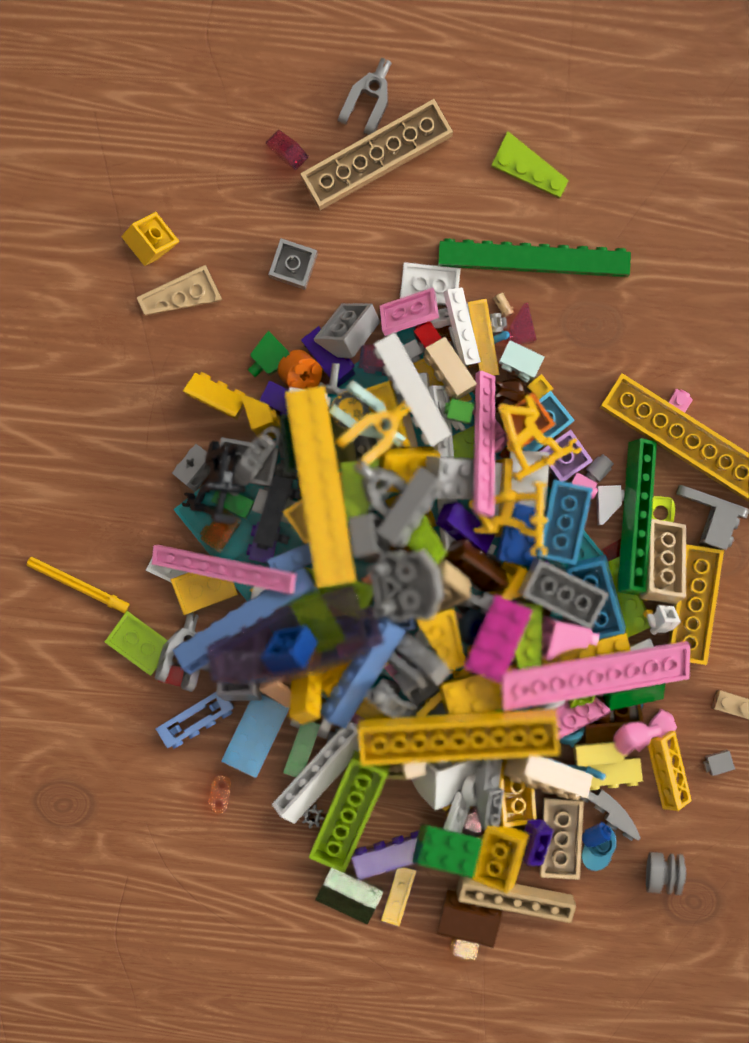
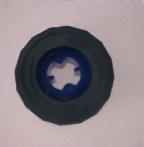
M469 610L462 616L458 625L462 642L469 645L475 644L486 619L484 613L477 610Z

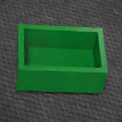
M421 824L412 863L473 878L482 839Z

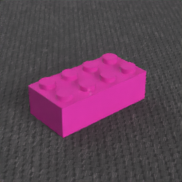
M496 595L464 668L502 683V674H505L509 668L533 611Z

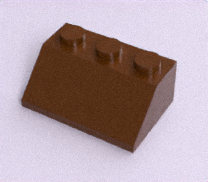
M466 539L451 542L443 561L446 560L485 592L508 587L506 570L500 567L498 562L489 559L483 551L474 548L471 542Z
M598 698L602 703L606 705L603 698ZM641 704L611 710L609 714L585 725L586 744L614 741L615 734L623 725L644 723Z
M447 890L437 934L494 948L503 910L460 902L456 891Z

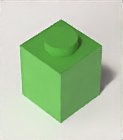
M451 399L450 403L446 402L444 414H447L448 420L470 424L474 404Z

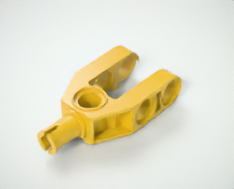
M402 401L391 412L383 411L364 416L336 440V443L341 448H344L365 428L374 424L378 431L384 435V439L360 459L369 465L391 446L399 427L398 421L411 409L408 406L401 411L407 405ZM383 419H387L391 423V427L385 431L379 427V423ZM357 461L355 464L362 468V466Z

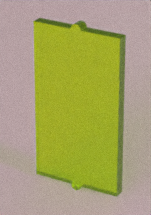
M318 590L308 595L303 594L301 598L290 603L302 626L306 625L318 643L315 648L318 653L329 648L333 649L335 645L346 640Z

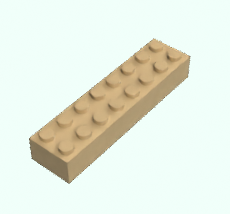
M435 99L300 173L301 179L318 209L322 210L451 138L453 131Z

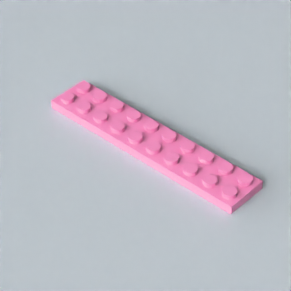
M686 641L506 672L502 674V708L504 711L689 679L690 644Z

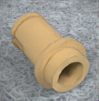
M500 293L493 298L501 311V316L507 318L514 314V307L510 306L504 293Z

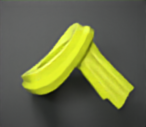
M653 496L652 519H656L653 511L657 506L662 505L668 510L666 519L662 521L674 523V500L670 497Z

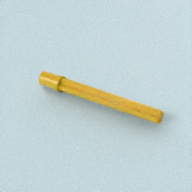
M30 557L27 561L28 567L106 604L111 609L113 608L125 614L130 606L129 603L119 599L117 596L97 589L34 557Z

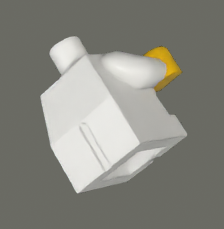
M659 605L656 608L655 614H653V610L648 609L643 612L644 617L648 619L649 626L651 627L650 632L653 635L667 633L675 629L681 622L674 606L666 607Z

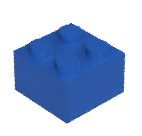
M306 625L277 630L274 632L260 659L272 675L301 671L306 667L318 642Z

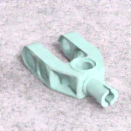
M351 381L346 387L350 393L376 411V413L387 411L383 402L356 382ZM335 404L329 410L332 416L348 428L353 427L357 423L350 414L343 412ZM387 419L381 420L384 424L382 430H388L391 427L390 421ZM373 424L369 425L359 434L378 439L384 438V435L376 430ZM396 432L392 443L399 447L406 437Z

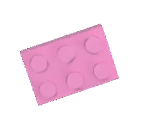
M434 288L380 305L381 324L384 335L396 333L439 318Z

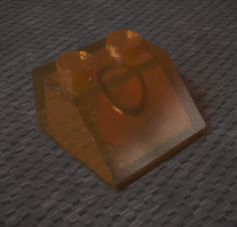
M223 508V514L233 515ZM237 517L236 522L233 524L212 521L209 526L206 524L200 532L202 537L200 539L221 553L242 521Z

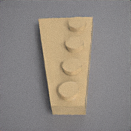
M206 265L137 297V300L145 316L221 301L222 298Z

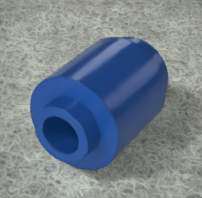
M599 823L582 833V841L586 847L594 848L611 839V829L608 825Z

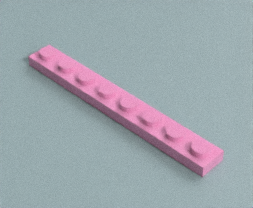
M480 370L476 373L475 377L477 385L475 387L474 513L490 518L494 516L495 376Z
M154 545L153 565L289 594L294 593L296 573L162 545Z

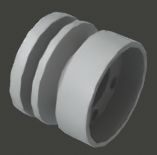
M649 852L646 866L647 893L660 894L663 885H666L667 894L671 895L674 886L675 895H681L686 879L684 855L677 854L675 860L674 854L670 853L667 862H665L663 853Z

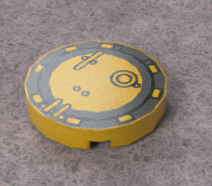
M349 391L339 394L331 405L332 408L335 404L343 412L350 414L357 422L370 413L369 406ZM331 415L335 424L343 429H350Z

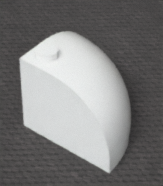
M483 759L426 762V775L414 777L411 780L423 799L434 810L453 803L456 791L462 792L465 779L468 775L476 773V766H481Z

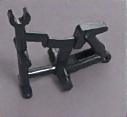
M218 441L210 442L205 457V463L210 467L208 479L204 481L203 486L199 489L196 499L193 493H184L187 496V502H182L183 507H189L191 511L204 512L212 516V520L215 522L231 524L236 522L235 516L223 514L222 512L228 492L245 493L246 491L245 486L233 483L235 460L239 452L237 445H232L229 448L228 444L222 443L219 448ZM230 456L228 471L226 472L227 457ZM210 490L220 491L216 506L202 503L206 493H210Z

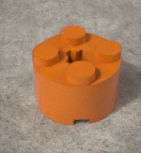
M293 350L289 352L290 354L286 358L283 357L278 366V375L288 388L310 389L318 387L322 378V366L306 351Z

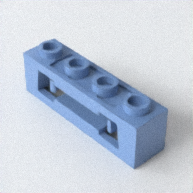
M216 691L157 727L156 730L167 749L171 746L175 749L183 744L182 739L187 736L191 739L200 734L198 731L200 728L205 726L208 729L216 724L215 719L221 716L224 719L233 713L231 709L235 707L231 701H224L217 696ZM215 698L217 699L209 707L212 712L219 707L221 711L214 715L211 713L185 729V733L178 737L175 734L182 731L179 724L169 729V726L177 721L181 723L207 707L206 704Z

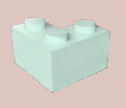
M509 341L499 364L502 365V369L508 372L516 371L515 374L518 375L521 381L528 383V381L532 382L544 356L513 341Z

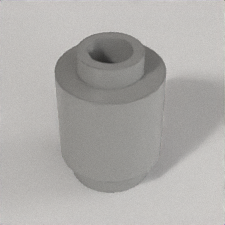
M602 454L585 469L587 471L586 476L594 482L600 483L612 470L611 467L614 464L608 457Z

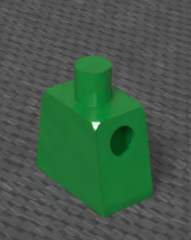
M268 331L250 354L255 363L247 370L255 378L262 371L271 376L278 371L281 359L283 357L286 358L290 353Z

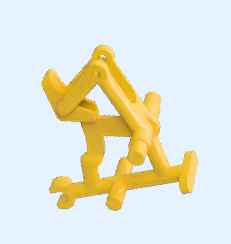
M528 395L524 396L527 407L500 404L498 407L508 438L506 442L507 448L514 453L522 468L519 472L512 473L513 478L518 482L546 465H553L557 459L570 452L579 453L582 450L581 447L573 449V443L578 441L576 438L570 439L568 445L561 448L553 438H546L539 431L534 421L540 416V413L533 399ZM511 414L526 415L523 421L526 428L516 436ZM533 435L539 443L548 445L554 453L549 456L543 455L541 460L529 466L521 450L522 445Z
M533 482L532 486L536 487V493H518L510 489L494 496V505L504 503L501 516H494L491 519L476 513L483 527L474 528V532L498 533L500 525L512 526L519 529L521 534L535 538V546L531 548L532 556H536L538 548L541 549V556H546L547 549L543 546V524H547L548 519L543 517V487H547V483ZM474 499L469 501V507L473 510ZM535 500V516H532L530 519L531 523L535 524V530L527 528L524 522L511 518L515 502Z

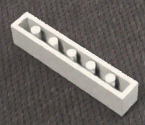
M393 333L375 343L376 349H374V353L379 360L383 359L385 363L383 369L388 377H393L395 383L392 385L398 394L401 393L404 400L402 401L407 404L405 408L409 406L414 415L411 419L416 428L420 427L423 431L421 437L425 444H430L432 447L452 436L450 429L397 334Z
M350 720L346 728L342 727L275 800L272 805L282 818L295 824L348 766L354 750L360 752L359 725Z

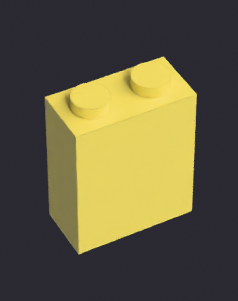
M614 741L574 744L573 747L574 763L577 766L625 761L624 757L627 755H623L616 749Z

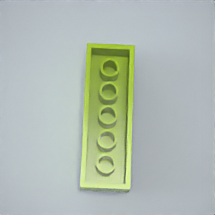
M354 750L309 855L310 859L345 873L390 769L389 764L361 765L360 752Z

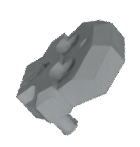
M425 549L406 553L403 550L388 551L381 554L374 566L368 568L367 572L370 573L367 575L372 580L375 600L373 611L377 610V612L373 613L375 617L382 618L386 615L391 622L407 621L411 618L430 620L435 617L444 597L440 568Z

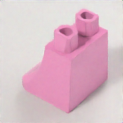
M543 615L542 658L551 660L556 655L570 649L587 648L588 644L597 645L599 634L592 632V629L577 622Z

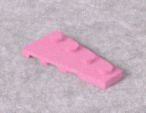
M596 696L593 703H587L579 707L576 706L575 708H570L569 701L566 700L564 704L555 708L558 720V740L609 714L610 709Z

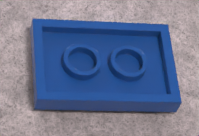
M515 503L511 518L520 520L526 524L527 528L535 530V524L531 523L530 520L532 516H535V508ZM543 510V517H545L546 510ZM503 525L496 559L531 567L535 557H537V554L536 556L531 555V548L535 546V538L521 534L519 529Z

